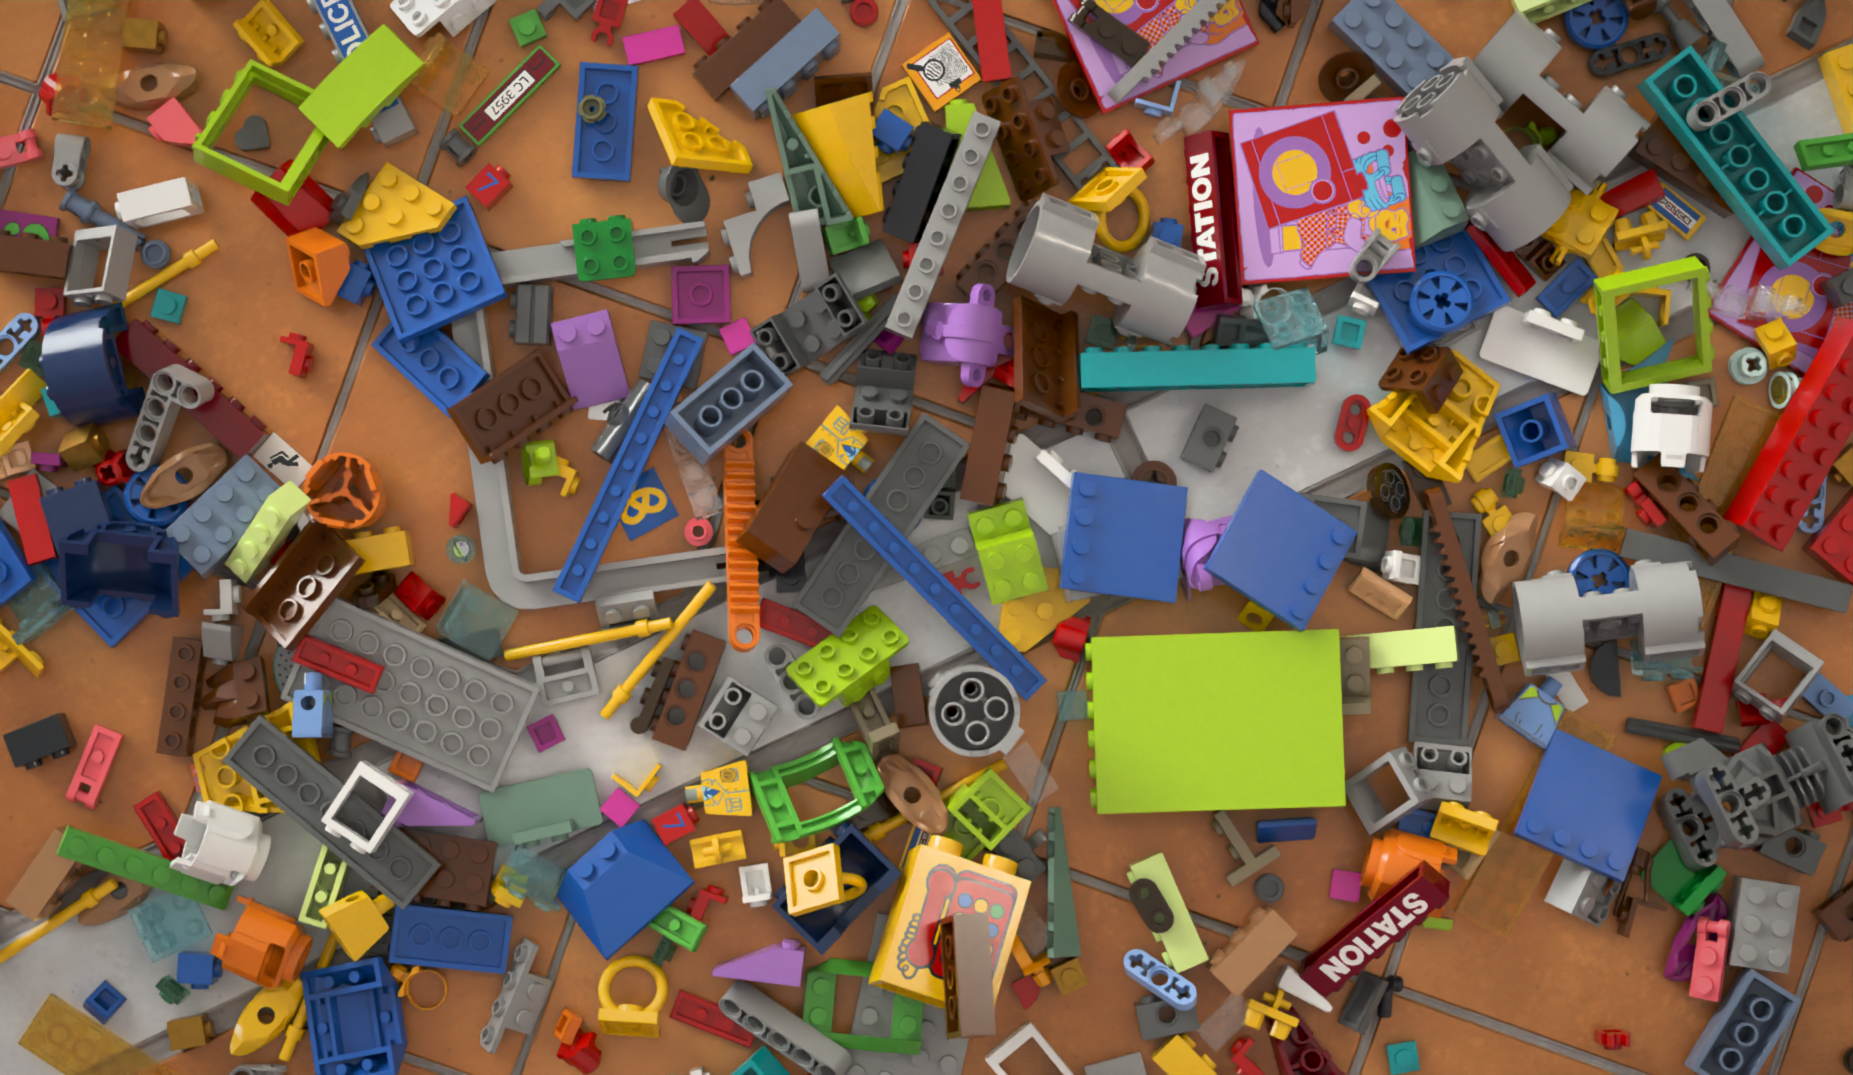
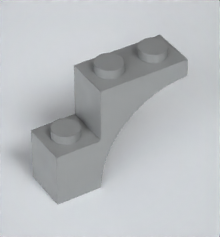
M781 172L748 182L750 190L746 191L745 195L749 208L755 207L756 210L723 221L725 228L720 230L725 246L731 245L734 256L729 257L734 274L739 272L742 279L753 276L751 248L758 229L772 213L783 206L791 204Z

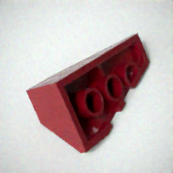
M1292 1006L1289 1011L1283 1008L1278 1009V1011L1299 1019L1297 1028L1291 1029L1285 1041L1269 1035L1280 1075H1346L1331 1060L1332 1056L1326 1049L1324 1050L1313 1037V1032ZM1265 1016L1268 1033H1270L1274 1020Z

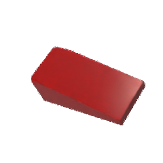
M688 0L673 14L675 20L709 57L717 51L715 45L725 36L732 38L699 0Z
M1652 168L1603 193L1600 199L1604 203L1619 209L1615 219L1617 220L1665 199V193Z

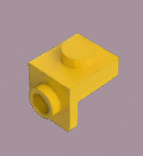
M1781 318L1754 329V337L1767 356L1769 370L1785 367L1796 359L1797 343Z
M556 456L559 469L558 476L566 479L560 495L569 498L570 493L575 495L581 482V479L578 478L579 471L568 467L570 461Z
M1753 591L1744 633L1757 639L1766 640L1774 629H1777L1779 626L1782 598Z
M502 864L490 887V891L495 896L494 901L506 908H510L511 905L520 908L525 899L521 891L528 879L527 874L507 864Z

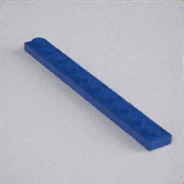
M677 327L552 591L579 604L581 603L665 426L664 423L672 411L705 342L703 338Z
M843 475L821 495L997 672L1009 680L1014 689L1026 701L1047 681Z

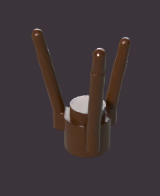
M1636 847L1615 903L1614 916H1617L1618 910L1623 903L1632 874L1641 875V872L1644 871V902L1646 904L1650 903L1651 869L1654 861L1649 859L1650 853L1642 848ZM1608 880L1602 891L1603 896L1608 895L1615 883L1614 880Z

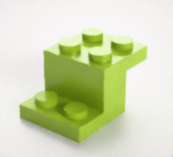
M1022 497L1002 502L995 506L966 512L992 605L1049 590L1036 539L1030 527Z
M988 767L970 787L963 783L944 803L948 811L949 822L947 832L942 837L963 844L964 848L961 857L971 861L985 846L992 851L1032 808Z

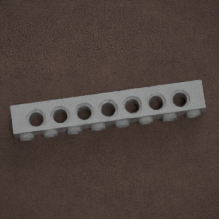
M976 111L973 112L890 313L885 331L913 341L999 132L1001 121Z

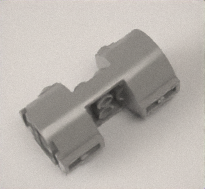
M1517 9L1472 62L1503 99L1499 104L1500 113L1497 117L1498 119L1524 94L1565 129L1546 153L1564 175L1588 195L1599 184L1596 178L1599 175L1603 178L1606 177L1639 141V137L1636 135L1637 132L1641 130L1644 133L1651 123L1624 101L1628 96L1616 85L1611 89L1605 85L1582 110H1580L1582 104L1569 92L1563 96L1557 90L1560 85L1547 73L1543 77L1540 76V73L1561 50L1562 47L1558 44L1561 38L1550 28H1547L1544 32Z
M1468 56L1453 59L1448 65L1440 69L1439 72L1442 75H1436L1429 81L1425 79L1403 99L1395 110L1398 115L1393 120L1412 142L1411 145L1417 151L1416 155L1421 162L1428 166H1434L1448 161L1457 167L1461 172L1462 180L1473 187L1465 200V210L1471 216V222L1478 229L1486 231L1502 251H1513L1539 237L1562 216L1571 202V194L1569 192L1574 186L1540 144L1527 145L1520 151L1517 150L1495 123L1500 113L1499 104L1503 101L1501 96Z
M1043 193L1040 200L1035 203L1029 212L1017 237L1007 268V283L1034 293L1039 302L1048 306H1052L1053 303L1059 306L1064 304L1072 295L1077 284L1080 285L1081 290L1089 294L1095 295L1096 292L1106 295V298L1115 304L1112 320L1118 333L1126 337L1135 335L1141 338L1144 336L1166 346H1171L1172 336L1179 338L1196 304L1198 295H1196L1197 286L1195 285L1196 282L1200 283L1203 279V273L1206 268L1204 258L1152 236L1138 250L1134 258L1095 244V233L1099 225L1097 214Z
M1649 559L1637 561L1635 565L1630 566L1628 573L1629 588H1619L1611 594L1603 595L1599 591H1592L1583 594V597H1579L1572 572L1564 573L1563 570L1550 571L1540 579L1512 582L1514 625L1525 677L1584 670L1586 664L1585 643L1636 637L1643 663L1703 656L1706 648L1704 641L1705 632L1704 630H1699V626H1702V617H1704L1696 570H1689L1692 567V561L1664 564L1652 562Z
M967 664L955 667L949 671L946 670L944 674L938 671L928 683V686L931 688L928 702L930 723L939 741L949 750L967 757L986 756L999 750L1007 755L1025 732L1018 726L1020 721L1018 695L1013 685L1001 673L982 665ZM973 683L975 691L970 694L966 693V685ZM956 707L957 714L952 717L948 716V708Z

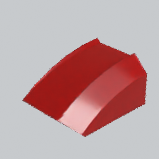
M289 159L281 164L270 178L281 183L294 161ZM309 175L289 206L279 203L257 191L254 192L250 199L288 237L313 227L322 230L331 221L329 216L333 210L331 208L333 199Z

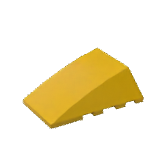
M872 91L791 115L849 208L853 218L884 210L880 172L876 171L875 158L879 157L878 146L874 145L872 129L876 128L875 116H871L870 102H873Z
M1455 349L1452 352L1464 372L1438 414L1427 413L1416 393L1394 391L1379 403H1375L1368 408L1367 413L1380 440L1423 475L1459 484L1501 385Z
M293 700L271 712V714L264 715L320 762L315 738L292 737ZM251 724L193 754L204 803L211 800L243 812L286 814L222 761Z

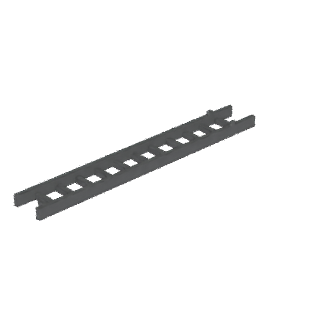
M925 0L981 70L979 55L973 49L977 45L976 35L967 41L955 26L958 21L973 10L972 1L948 18L936 3L938 0ZM1005 24L1006 38L1010 42L1007 46L1008 55L1016 50L1028 64V67L1016 76H1019L1021 81H1023L1034 72L1046 89L1033 100L1052 95L1060 104L1054 84ZM1000 81L991 82L994 87L1001 84ZM1064 109V112L1058 116L1060 123H1063L1070 117L1083 134L1069 144L1071 151L1063 155L1051 157V159L1075 189L1079 191L1083 187L1080 182L1085 178L1088 180L1102 169L1101 165L1105 162L1109 167L1119 166L1082 119L1071 115ZM1088 139L1100 154V157L1075 176L1062 159Z

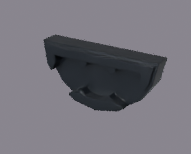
M1617 639L1602 643L1589 659L1588 672L1591 682L1595 684L1598 690L1608 696L1621 697Z

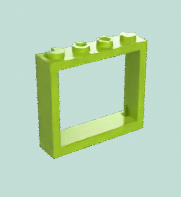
M250 59L244 69L242 68L241 71H237L232 88H227L223 92L217 111L213 110L210 112L202 134L198 132L195 135V142L191 146L194 162L289 206L330 141L317 127L310 135L281 183L212 150L254 84L299 106L314 91V89Z
M1696 256L1593 279L1602 383L1611 395L1647 387L1650 384H1660L1712 371V360L1715 359V351L1712 343H1710V334H1713V324L1708 314V309L1712 307V302L1706 284L1710 281V274L1707 266H1704ZM1691 279L1696 355L1621 372L1615 296Z

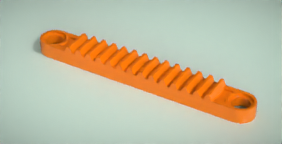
M748 429L740 435L745 441V446L735 448L730 444L722 451L728 635L732 648L742 653L753 650L760 639V595L758 592L759 572L757 556L735 542L756 508L753 439ZM739 630L749 631L752 635V641L748 644L739 642L736 636Z

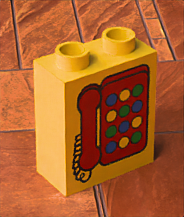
M937 835L930 836L928 845L920 844L910 849L868 984L945 1010L939 919L953 914L988 913L995 1007L1031 885V881L1015 876L1018 863L993 854H985L982 864L961 857L964 848L963 844Z

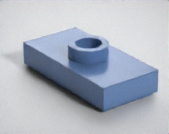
M1821 673L1802 696L1823 717L1830 713H1838L1844 718H1849L1853 713V702ZM1801 681L1796 685V687L1793 690H1795L1798 687Z

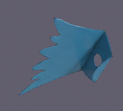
M1674 338L1627 371L1665 363L1671 351ZM1601 383L1599 387L1612 459H1617V462L1632 463L1631 440L1635 399L1643 393H1649V386L1611 395L1605 385ZM1647 456L1646 463H1648L1655 456ZM1686 464L1684 468H1679L1678 472L1683 477L1699 481L1694 473L1686 472Z

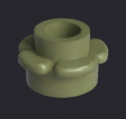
M587 95L579 103L578 113L582 115V119L587 123L601 121L606 115L605 101L601 97ZM590 107H595V111L591 112Z

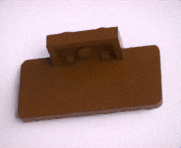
M1019 76L1011 77L984 93L982 101L987 115L1001 121L996 138L1020 200H1030L1058 185L1059 177L1051 157L1063 155L1071 150L1051 97L1029 101Z

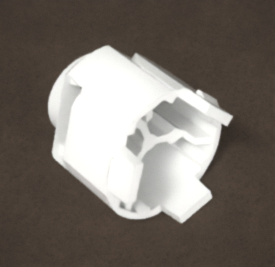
M1650 384L1649 393H1643L1635 399L1631 440V467L1640 469L1646 464L1647 456H1656L1661 453L1662 467L1684 468L1686 460V472H1704L1705 461L1709 457L1713 404L1708 398L1700 396V387L1682 384Z
M211 800L205 803L197 801L194 807V816L183 813L180 816L173 834L186 840L182 857H177L171 861L169 868L216 885L222 883L234 886L242 880L254 882L259 877L267 860L271 836L262 832L263 824L258 816Z

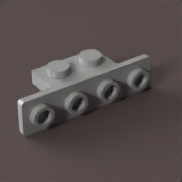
M523 937L521 944L516 947L514 961L510 970L503 978V987L499 997L492 1005V1014L488 1024L481 1031L480 1046L488 1053L495 1054L505 1028L531 1035L553 981L551 979L529 972L539 946L528 938Z

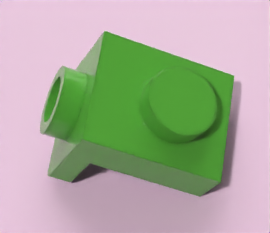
M862 216L821 228L829 256L870 243V230L868 224L863 221Z

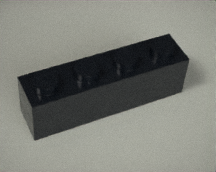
M922 121L916 127L912 136V141H914L911 152L905 156L902 164L904 172L901 180H898L893 188L892 194L895 197L891 207L887 208L883 216V223L885 224L882 231L913 244L920 243L944 185L962 134L933 122Z

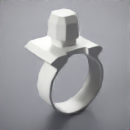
M1265 283L1250 284L1247 289L1242 288L1243 305H1239L1241 306L1240 316H1245L1247 319H1255L1265 327L1274 328L1283 326L1289 321L1293 312V302L1287 291L1282 288L1267 287ZM1275 289L1284 298L1286 305L1285 313L1278 323L1269 325L1262 319L1258 303L1262 295L1269 290Z

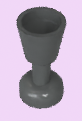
M1657 0L1656 9L1651 15L1660 12L1672 27L1669 29V32L1680 52L1704 35L1686 18L1681 20L1669 6L1672 0Z

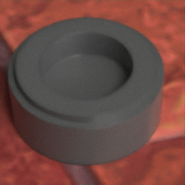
M1265 873L1256 880L1254 890L1259 899L1266 903H1273L1283 896L1284 883L1277 875Z

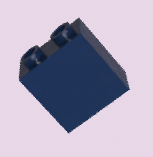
M91 477L80 479L74 482L75 487L64 490L63 486L46 491L47 496L39 498L57 554H59L60 539L69 532L80 527L84 528V531L96 529V523L115 521L103 484L100 481H92Z

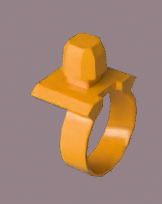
M1016 934L1011 952L1024 975L1028 976L1034 973L1032 977L1040 987L1051 983V974L1047 967L1044 968V966L1051 963L1046 953L1044 952L1031 960Z
M395 963L390 969L397 983H403L398 991V997H403L407 994L409 1001L419 1009L432 1010L440 1006L448 995V982L446 977L438 970L416 965L409 972L408 967L400 963ZM431 971L442 978L445 984V995L438 1005L424 1007L413 1000L410 993V983L417 973Z

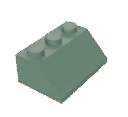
M1413 150L1408 152L1414 248L1417 250L1464 231L1470 217L1444 164L1428 166L1419 160L1416 155L1417 151Z

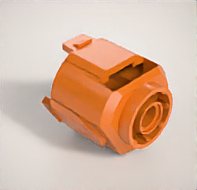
M333 453L325 456L323 459H319L305 475L303 492L311 499L307 509L316 521L327 524V527L341 530L342 527L359 530L362 527L368 528L375 524L386 510L387 495L377 467L366 458L351 453ZM352 486H356L359 489V498L354 495Z
M1391 828L1383 833L1381 839L1372 837L1365 856L1360 885L1368 887V896L1373 902L1423 860L1428 862L1446 878L1447 871L1441 869V864L1456 865L1458 849L1444 845V842ZM1445 905L1440 909L1436 908L1428 916L1439 919Z
M238 895L236 901L247 905L242 913L233 933L229 932L227 936L220 933L216 934L210 954L223 960V970L267 989L279 988L284 981L293 984L309 955L313 937L306 934L304 925L297 923L295 917L255 901L254 897L248 898Z

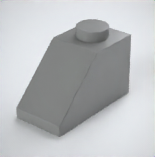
M202 622L203 657L212 658V664L225 666L229 665V661H238L244 627L218 622Z

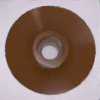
M1348 50L1336 53L1320 69L1318 76L1320 91L1330 102L1343 101L1375 74V68L1371 60L1358 51ZM1349 71L1346 76H1340L1342 72Z
M1073 61L1063 65L1055 77V91L1062 107L1071 115L1079 118H1087L1096 114L1099 111V107L1079 62Z

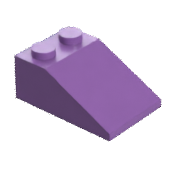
M607 309L551 323L570 396H576L579 400L573 405L574 410L623 399L630 393L611 313Z
M406 779L398 781L413 791L414 794L395 821L394 825L402 828L403 825L474 826L483 820L482 816ZM389 795L381 813L387 815L397 799Z
M783 939L782 943H775L716 964L712 976L800 987L806 946H801L800 940Z

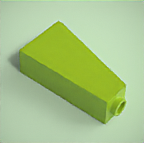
M967 99L951 100L950 105H945L946 128L962 134L953 160L974 111L977 112L975 104L968 103ZM992 150L987 158L966 212L1010 209V198Z

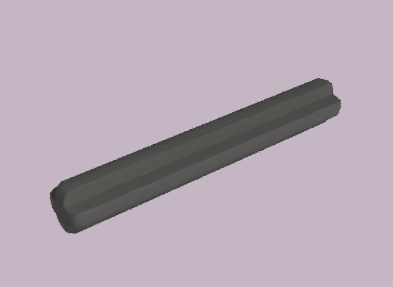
M897 293L890 297L820 373V377L824 382L832 386L883 332L897 299Z
M1630 717L1627 718L1625 732L1684 744L1704 738L1717 750L1737 753L1740 748V739L1737 737Z

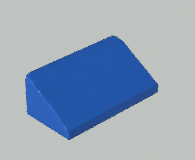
M1313 817L1257 820L1255 822L1256 840L1258 843L1311 840L1315 837L1317 820Z

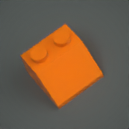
M317 227L287 237L286 243L296 291L324 307L330 306L350 271V250L347 244Z

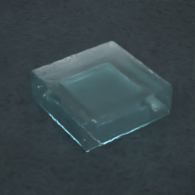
M1086 690L1057 692L1059 721L1088 719Z

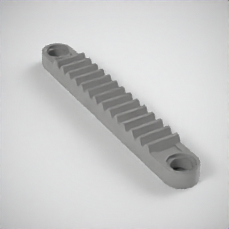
M1200 0L1107 95L1118 104L1141 81L1148 83L1152 78V74L1156 75L1161 69L1160 66L1164 67L1169 61L1168 58L1172 59L1177 53L1176 50L1180 51L1185 42H1189L1193 34L1199 32L1202 28L1201 25L1205 26L1210 18L1216 15L1217 9L1221 10L1226 1L1229 2L1230 0Z

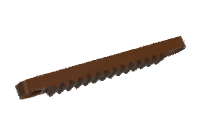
M1440 486L1424 490V497L1433 523L1429 533L1436 534L1432 543L1440 546L1436 551V555H1441L1444 558L1439 565L1447 568L1443 573V577L1450 578L1451 580L1446 587L1454 590L1450 595V599L1457 600L1458 602L1453 607L1454 610L1461 612L1457 621L1464 622L1465 624L1460 631L1468 634L1464 643L1471 644V648L1467 653L1468 655L1475 656L1471 666H1477L1479 669L1474 675L1475 677L1482 678L1489 703L1495 713L1509 709L1510 705L1444 494Z

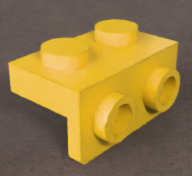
M260 0L245 18L237 19L233 23L239 37L248 43L257 53L258 59L269 67L284 64L304 42L302 37L270 0Z
M1442 801L1429 837L1452 847L1485 857L1498 820L1493 819L1486 812H1473L1464 809V806L1460 803Z

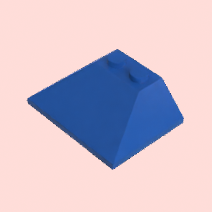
M642 819L611 831L573 864L565 874L557 893V898L605 960L608 961L694 885L695 881L666 845L664 846L662 840L646 820Z
M375 957L302 972L301 979L315 1075L398 1074L408 1042L401 997H398L399 984L382 958Z

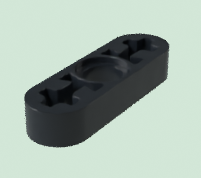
M1654 33L1600 49L1589 57L1587 68L1593 76L1602 78L1653 63L1669 54L1671 42L1666 35ZM1653 40L1657 44L1662 43L1663 48L1659 51V54H1657L1656 50L1643 53V49L1650 47L1654 43ZM1624 48H1632L1636 52L1637 58L1635 62L1627 63L1622 59L1621 53ZM1598 56L1602 60L1615 57V62L1609 63L1604 67L1605 71L1601 67L1595 66V62L1599 60Z

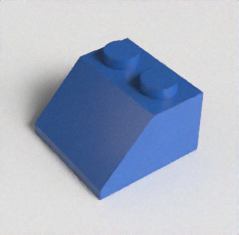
M1556 392L1544 394L1494 414L1515 469L1576 447Z

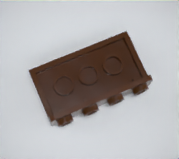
M1022 295L1014 298L1015 403L1057 423L1077 416L1081 410L1078 313L1070 310L1061 315Z
M539 348L446 409L480 464L489 461L496 464L508 456L506 451L514 446L517 449L530 441L528 436L536 431L539 434L551 427L552 423L550 420L556 416L561 419L574 411L572 405L579 400L576 396H569Z
M313 518L304 526L303 530L267 572L253 592L249 594L242 604V609L254 616L285 649L293 652L366 560L333 528L327 527V524L319 523Z
M400 828L442 863L440 868L412 901L423 902L424 897L435 898V905L452 907L454 901L464 903L463 909L480 912L482 906H489L488 898L498 843ZM371 884L370 888L377 889ZM378 890L377 895H381L382 892Z

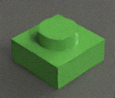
M536 9L509 20L521 48L548 37Z

